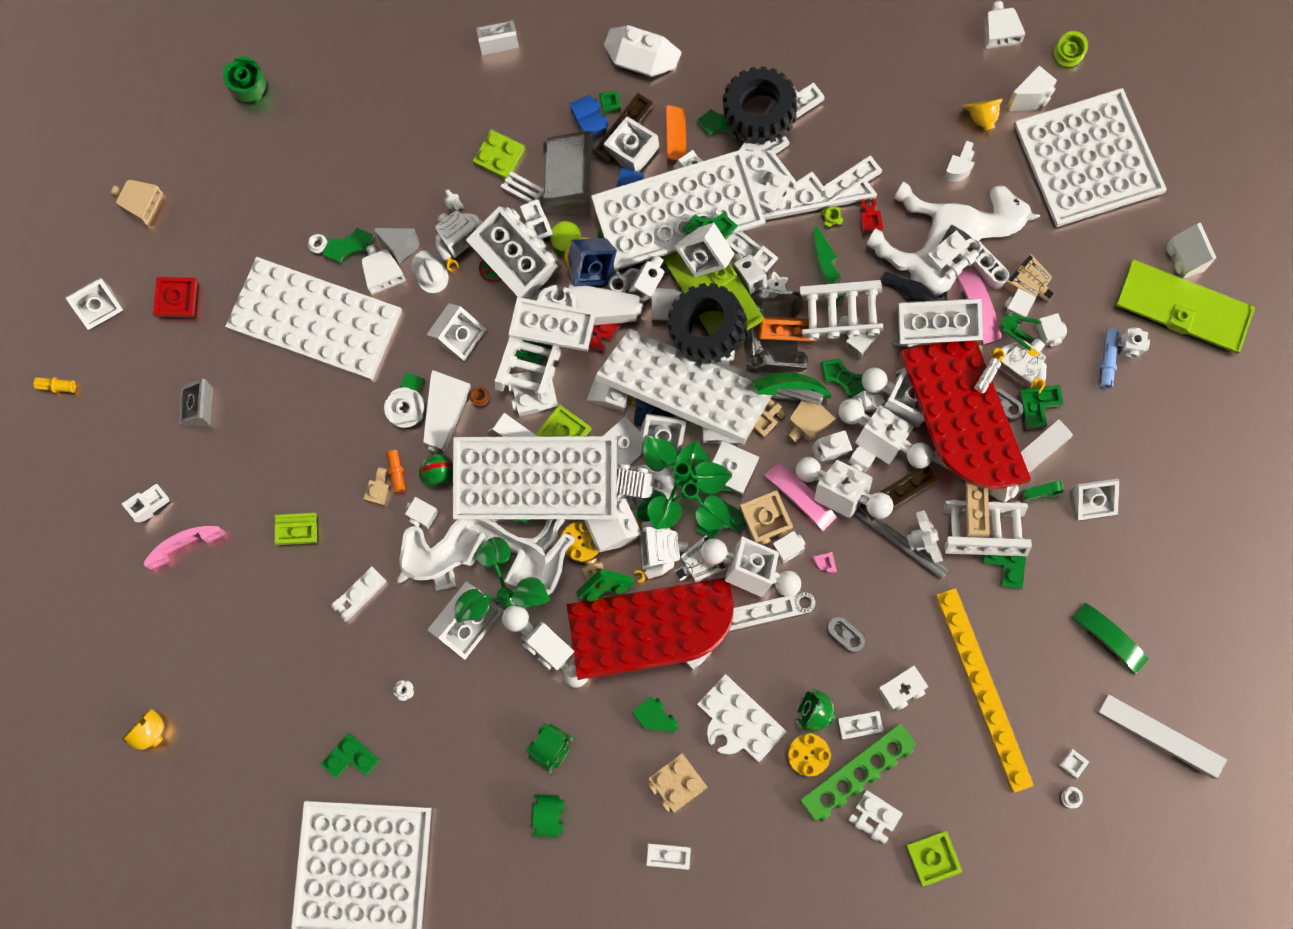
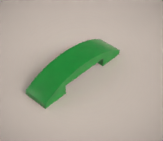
M775 373L760 377L751 382V386L758 395H777L778 388L811 390L823 394V398H831V393L822 383L803 374Z
M1086 602L1071 617L1085 631H1090L1120 658L1119 661L1134 675L1149 660L1129 636Z

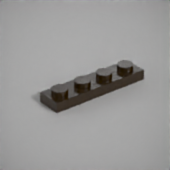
M637 93L594 149V154L610 164L614 157L603 144L626 117L640 124L653 107V102Z
M927 466L921 469L918 468L880 492L890 496L894 509L934 485L939 479L931 468ZM861 503L860 506L867 514V516L870 518V520L874 521L875 519H877L869 514L867 510V505Z

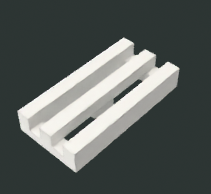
M510 171L509 177L505 179V183L501 185L502 190L525 203L539 200L544 193L543 188ZM509 184L519 189L520 191L534 197L535 199L532 200L527 196L517 192L516 190L508 187ZM526 187H528V188H530V189L536 191L538 194H536L535 192H533V191L527 189Z

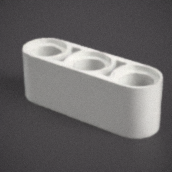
M974 238L968 239V248H973L979 254L970 267L974 268L978 275L992 289L999 290L1003 288L1009 278L1008 270L980 241ZM981 262L988 263L989 267H984ZM994 276H1000L1002 281L996 280Z

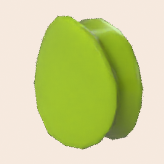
M1069 31L1065 33L1054 47L1053 54L1055 60L1063 67H1072L1079 64L1087 52L1088 41L1080 32Z
M568 221L556 224L552 229L553 235L550 236L555 253L564 258L565 251L570 246L571 240L582 238L577 225Z

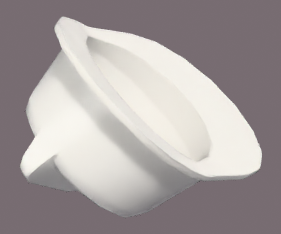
M424 250L414 256L411 266L419 286L428 293L442 291L448 284L449 277L439 254L431 250Z

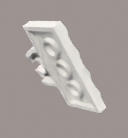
M557 285L544 288L540 292L537 301L517 297L508 334L509 337L588 352L596 311L577 308L575 296L568 288L564 287V298L559 301L554 299V295L558 292Z
M726 674L697 704L712 719L706 733L709 745L712 746L715 743V738L719 735L726 738V745L719 747L717 750L720 754L729 756L744 749L759 763L787 732Z

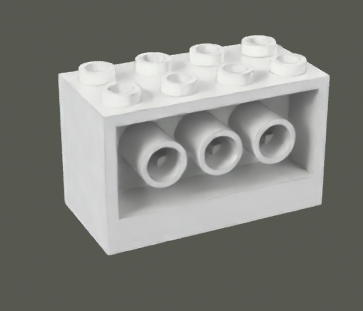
M499 206L466 241L518 297L529 299L562 267L558 263L560 259L555 253L547 251L545 248L547 246L541 238L537 239L532 234L534 232L527 223L523 224L519 220L520 215L514 209Z
M982 299L897 303L900 344L983 340Z

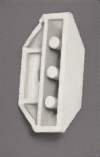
M629 25L611 28L604 43V48L616 66L650 77L669 70H675L681 55V51L665 37Z

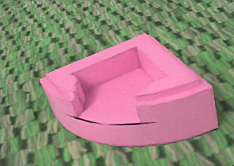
M832 552L811 557L815 566L826 573L837 572Z

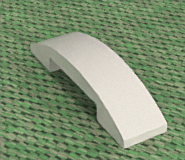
M743 232L730 235L726 240L735 254L741 252L744 257L752 255L765 273L778 260L776 255L766 247H760Z

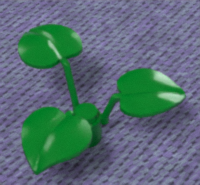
M648 436L645 441L643 456L648 468L655 472H660L665 467L673 469L672 475L675 479L669 500L664 496H657L648 504L647 514L653 528L656 530L668 529L680 519L682 507L679 503L672 502L679 482L686 481L689 475L693 479H697L696 484L699 490L706 494L719 492L732 477V473L728 469L708 461L699 463L695 467L696 475H694L687 462L679 461L674 463L677 458V450L672 443L652 436Z
M694 441L681 450L675 463L679 461L687 462L690 465V470H693V474L696 475L695 467L701 462H709V458L699 442ZM689 475V482L684 484L681 493L675 496L672 502L681 497L686 500H693L695 498L701 506L697 509L695 517L697 523L706 530L729 528L731 519L726 504L716 496H708L703 503L698 495L699 487ZM652 490L650 498H641L635 512L636 516L642 521H650L647 514L648 504L657 496L666 497L663 492Z
M493 537L480 546L477 551V560L484 567L494 565L502 586L497 592V599L488 594L481 595L478 589L468 590L457 600L455 619L457 623L483 617L489 609L488 599L506 609L511 605L519 607L540 605L550 601V597L543 583L535 577L522 579L518 582L517 589L511 590L506 587L498 563H505L509 560L511 554L510 547L504 539Z

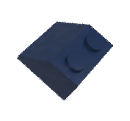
M607 238L571 240L568 263L574 287L608 285L617 249Z

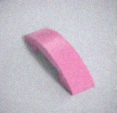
M974 268L962 271L956 278L961 292L965 293L967 299H982V345L1002 340L992 302L981 278Z
M779 462L764 475L767 481L777 490L780 489L822 532L836 519V515L830 508L815 501V493Z
M201 526L182 531L158 545L146 558L144 565L152 570L170 561L167 553L196 539L201 538L208 543L226 533L219 526Z

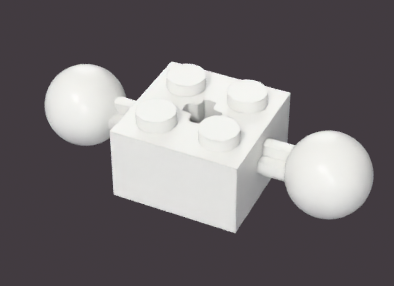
M873 367L864 372L862 385L868 392L878 393L883 391L889 394L883 406L884 408L917 428L921 425L924 417L905 368L899 374L895 383L888 381L886 373L880 368Z
M847 399L840 404L838 414L844 423H860L864 426L855 443L887 464L892 462L899 450L907 454L908 462L915 468H925L932 462L933 451L927 444H912L906 440L914 426L880 405L873 416L869 417L864 413V407L861 402L856 399Z
M803 457L796 464L795 473L801 481L807 483L815 480L819 481L814 500L848 518H851L861 503L867 505L869 514L874 518L883 519L891 514L893 501L890 496L881 492L873 495L869 494L873 477L839 460H836L827 472L821 470L820 463L813 457Z
M741 537L731 553L727 551L724 542L719 539H709L702 545L701 556L706 563L710 565H718L722 562L729 564L725 581L761 597L773 584H775L777 592L785 597L796 595L801 588V579L795 572L783 571L780 574L775 572L779 552L745 537Z
M516 605L507 607L502 615L503 625L509 631H520L524 634L520 639L524 641L522 646L534 656L537 653L539 655L537 660L549 670L551 668L556 670L560 668L563 671V680L568 686L578 688L587 682L588 679L577 680L575 661L571 662L568 659L574 651L543 622L537 620L531 625L528 622L529 615L525 608Z

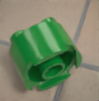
M245 56L237 57L233 62L227 63L224 67L223 80L233 98L242 102L258 101L261 99L266 89V79L260 66L252 58Z
M544 723L538 731L539 736L536 741H532L528 745L526 752L529 753L528 759L547 772L552 773L554 771L551 768L553 766L558 768L569 752L570 748L567 744L569 741L573 742V737L552 723L549 725Z
M533 794V798H537V801L532 803L531 827L535 829V833H531V837L557 839V835H562L563 822L559 821V813H563L564 800L560 799L559 795Z

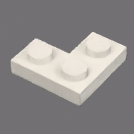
M773 170L765 186L752 180L760 207L774 213L791 178Z

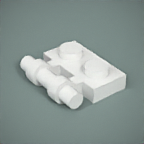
M955 231L926 257L939 271L946 267L949 271L945 273V276L950 280L962 273V269L967 265L973 264L975 262L974 259L979 254L976 250L967 253L965 250L969 247V243ZM958 256L961 261L955 264L952 260Z
M866 790L855 809L862 813L861 816L858 818L851 814L848 821L854 824V828L857 830H863L869 834L870 838L874 841L878 840L885 844L889 837L882 833L883 829L886 828L892 832L903 813ZM868 817L878 823L876 828L866 823Z

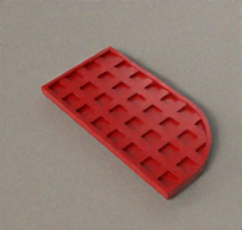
M977 341L939 342L902 350L900 356L938 456L948 469L962 480L986 489H1003L1029 483L1031 481L1030 474L993 381L989 383L984 393L975 390L977 382L987 368Z
M726 577L600 598L595 601L566 604L577 680L693 661L714 650L727 635L734 616V602L730 584L725 581Z

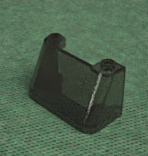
M581 131L548 137L547 142H543V153H546L544 195H540V205L544 208V214L591 216V177L594 153L593 131Z
M759 288L750 294L761 314L766 317L795 318L804 308V301L800 292ZM758 325L744 333L747 371L761 374L800 372L808 368V357L804 352H798L797 340L759 339Z

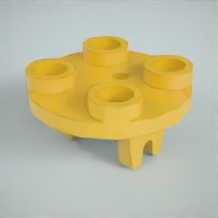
M584 521L570 524L561 534V537L566 533L575 538V542L569 546L565 553L568 558L574 561L585 562L598 554V550Z
M809 733L799 736L792 742L789 747L788 758L793 770L800 775L810 777L816 776L826 769L829 765L831 753L828 745L822 738Z

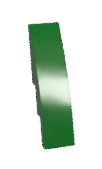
M815 226L812 232V240L819 274L824 285L838 284L841 277L834 267L837 256L819 228ZM838 296L836 307L843 304L844 296Z

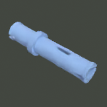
M1107 329L1104 360L1100 368L1102 370L1100 387L1105 389L1113 388L1114 372L1117 371L1115 364L1120 331H1117V329Z

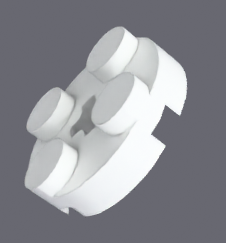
M402 387L390 393L391 395L384 404L385 415L390 422L398 427L409 428L423 420L425 402L418 391ZM403 402H406L407 405H410V409H408L407 413L400 410V407L403 406Z

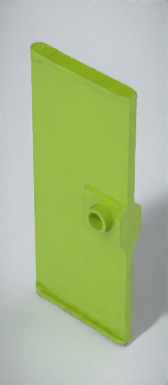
M678 251L662 256L684 293L689 291L688 288L692 286L697 288L702 283H706L707 286L710 283L717 284L718 287L724 286L728 291L733 292L743 307L747 316V331L765 320L730 263L725 269L695 277ZM712 310L698 316L709 335L715 333L722 325L724 319L723 312Z
M1133 259L1130 262L1129 271L1116 304L1117 307L1166 325L1168 329L1180 334H1189L1237 354L1240 353L1251 318L1255 312V306Z

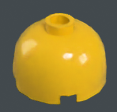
M151 708L137 720L131 730H128L121 740L137 750H145L151 745L155 748L163 739L161 734L164 730V722L160 715Z

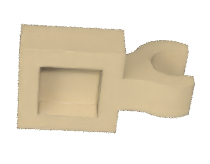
M378 467L376 480H369L364 496L365 501L385 505L390 488L389 485L385 484L388 476L386 469Z

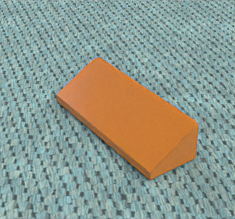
M666 105L667 164H675L686 155L685 109Z
M763 316L765 320L757 324L759 339L815 341L808 340L802 334L803 329H809V319Z

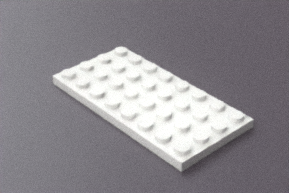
M741 150L591 195L604 238H607L617 249L613 265L614 270L651 260L654 256L661 257L677 252L674 246L687 236L682 231V228L694 215L704 219H712L724 213L738 225L731 235L765 225V219Z
M256 257L225 327L228 330L372 381L402 309Z
M630 328L598 371L595 378L600 383L743 445L772 395H758L751 386L752 380L712 363L693 362L691 358H686L679 349Z
M616 436L454 437L453 519H616Z

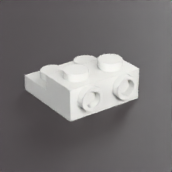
M526 371L511 376L541 384L544 374ZM549 378L548 384H550L548 395L543 396L542 402L538 401L537 391L511 384L508 385L510 393L514 392L515 399L511 401L513 410L518 411L519 417L553 410L558 407L552 378Z

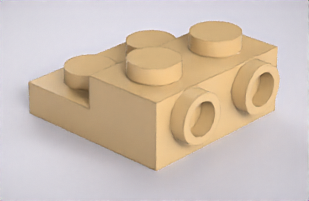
M777 490L739 506L747 524L746 528L750 538L758 544L765 546L771 543V538L777 536L778 539H781L793 529V525Z
M680 754L649 777L650 783L648 784L655 795L657 793L663 798L661 804L667 812L672 810L673 813L707 788L683 754Z

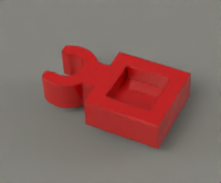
M872 198L871 206L865 204V199L861 202V209L864 211L860 215L863 234L873 233L875 228L879 231L884 229L881 211L874 210L876 207L875 198Z

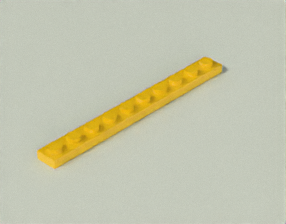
M957 589L937 594L936 599L1012 793L1034 786Z

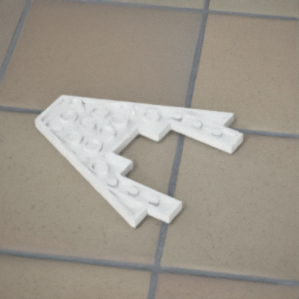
M814 83L800 92L796 90V118L824 101L825 96ZM774 99L763 115L772 112L777 107L778 103ZM785 136L782 138L777 137L776 141L772 143L766 141L762 145H759V142L750 144L746 139L740 148L751 180L765 186L773 170L791 178L775 212L772 213L761 208L765 220L861 202L864 199L865 201L877 197V193L868 182L881 174L882 169L871 155L823 186L813 172L796 182L782 164L776 153L789 145V141Z

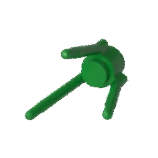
M1012 313L1011 316L1006 314L999 328L1028 351H1031V347L1015 335L1017 333L1030 342L1035 340L1018 329L1020 326L1018 320L1041 324L1042 321L1019 316L1015 313Z

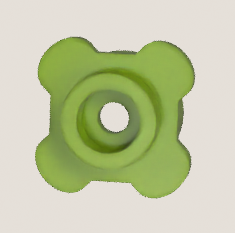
M830 207L822 211V216L825 218V226L831 227L834 224L841 225L843 223L839 207Z

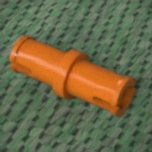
M398 450L388 451L385 453L389 467L387 472L391 477L393 492L406 490L402 475L404 470L400 465Z

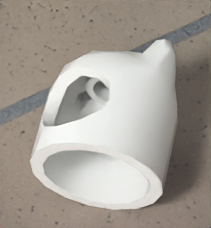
M656 288L652 297V320H670L668 317L669 310H673L672 304L674 300L678 301L680 299L679 295L682 292L671 288Z

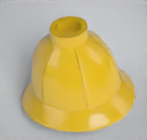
M1003 98L962 105V107L969 111L973 122L977 126L983 127L985 131L995 127L994 123L998 119L1000 104Z

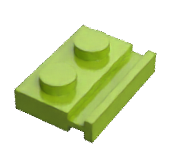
M317 514L275 515V544L317 543Z

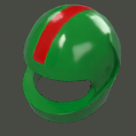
M442 453L426 457L419 469L420 480L428 487L443 486L453 476V463L448 456Z

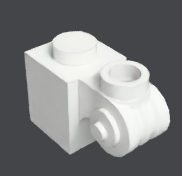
M842 316L838 321L837 327L849 326V316ZM861 333L860 336L849 337L844 347L860 359L874 343L877 335L870 336L868 333Z

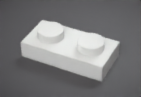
M879 711L837 719L841 740L884 732Z
M648 844L646 865L689 870L691 848Z

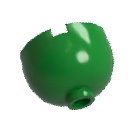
M811 688L812 692L807 691L800 701L797 712H801L800 719L796 718V723L801 729L817 732L825 729L834 721L835 712L832 699L827 694Z

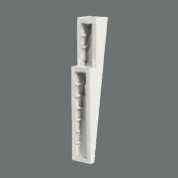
M1107 695L1098 711L1099 714L1171 757L1175 756L1212 779L1219 777L1227 762L1226 758L1111 695Z

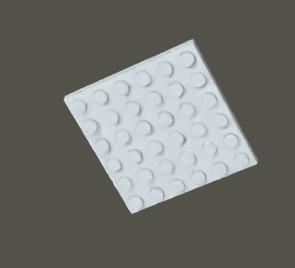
M1123 88L1016 121L1014 124L1056 227L1160 195L1167 190Z
M304 801L291 929H422L432 808Z

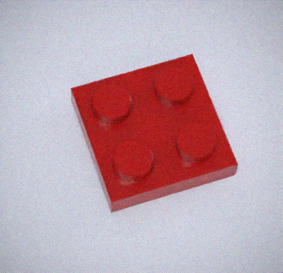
M156 277L153 315L155 317H194L198 280L188 277Z

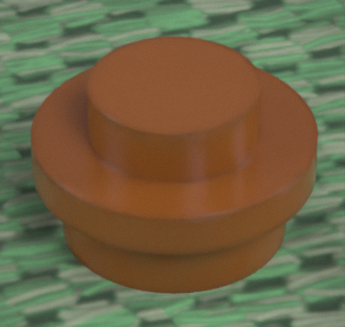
M479 386L471 390L469 397L475 406H484L488 403L490 395L486 388Z

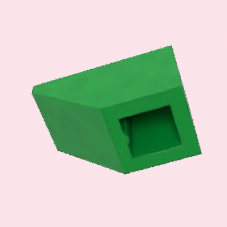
M651 696L632 711V714L645 730L676 733L678 731L676 727L678 722L671 714L669 716L666 715L663 711L665 706L659 698L654 700Z

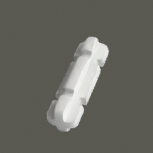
M992 358L988 363L987 368L975 386L976 391L984 393L987 390L989 383H991L1001 365L999 360Z

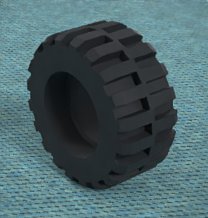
M761 66V69L752 67L747 72L745 70L739 72V76H734L731 79V84H727L723 94V110L727 127H730L733 135H738V139L742 141L747 139L750 144L759 142V145H762L766 141L772 143L776 141L777 137H784L786 135L785 131L791 130L797 117V94L795 88H793L792 81L787 79L783 72L779 74L777 69L771 68L769 70L764 66ZM756 96H768L778 103L772 112L760 116L749 114L742 108L749 99Z
M702 283L697 288L694 286L688 288V292H682L679 295L680 299L678 301L674 300L672 304L673 310H669L668 317L670 320L667 321V327L671 339L686 358H691L696 363L702 361L703 364H710L713 360L715 363L721 362L723 357L729 358L732 356L730 353L733 350L736 352L740 348L739 342H744V333L747 332L748 328L746 324L747 316L739 300L732 291H728L724 286L718 287L714 283H710L709 286L706 283ZM712 310L724 313L722 325L715 333L706 337H696L691 334L694 321L702 313Z

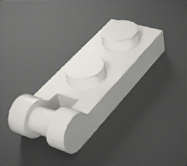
M371 567L331 605V608L335 612L338 611L341 614V618L346 622L387 581ZM347 601L352 605L349 609L343 606Z

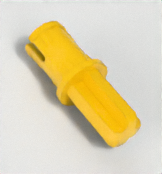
M36 377L33 381L35 389L51 390L53 393L57 391L74 393L76 388L74 380H62L57 377L52 379Z

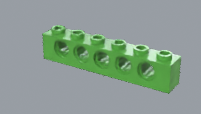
M901 723L800 799L799 802L814 821L818 819L821 822L831 815L829 811L835 806L837 809L841 808L848 802L846 798L849 795L853 794L856 796L865 789L862 785L868 781L873 783L880 778L879 772L884 768L890 770L898 764L897 758L901 755L904 758L914 751L912 747L916 745V742ZM888 743L896 745V754H890L887 751ZM873 755L880 758L881 763L879 767L871 765L870 759ZM856 768L863 770L864 777L862 780H857L854 777L853 773ZM839 781H844L847 784L848 788L845 793L838 791L837 783ZM824 793L828 794L831 798V803L828 806H824L820 802V797Z

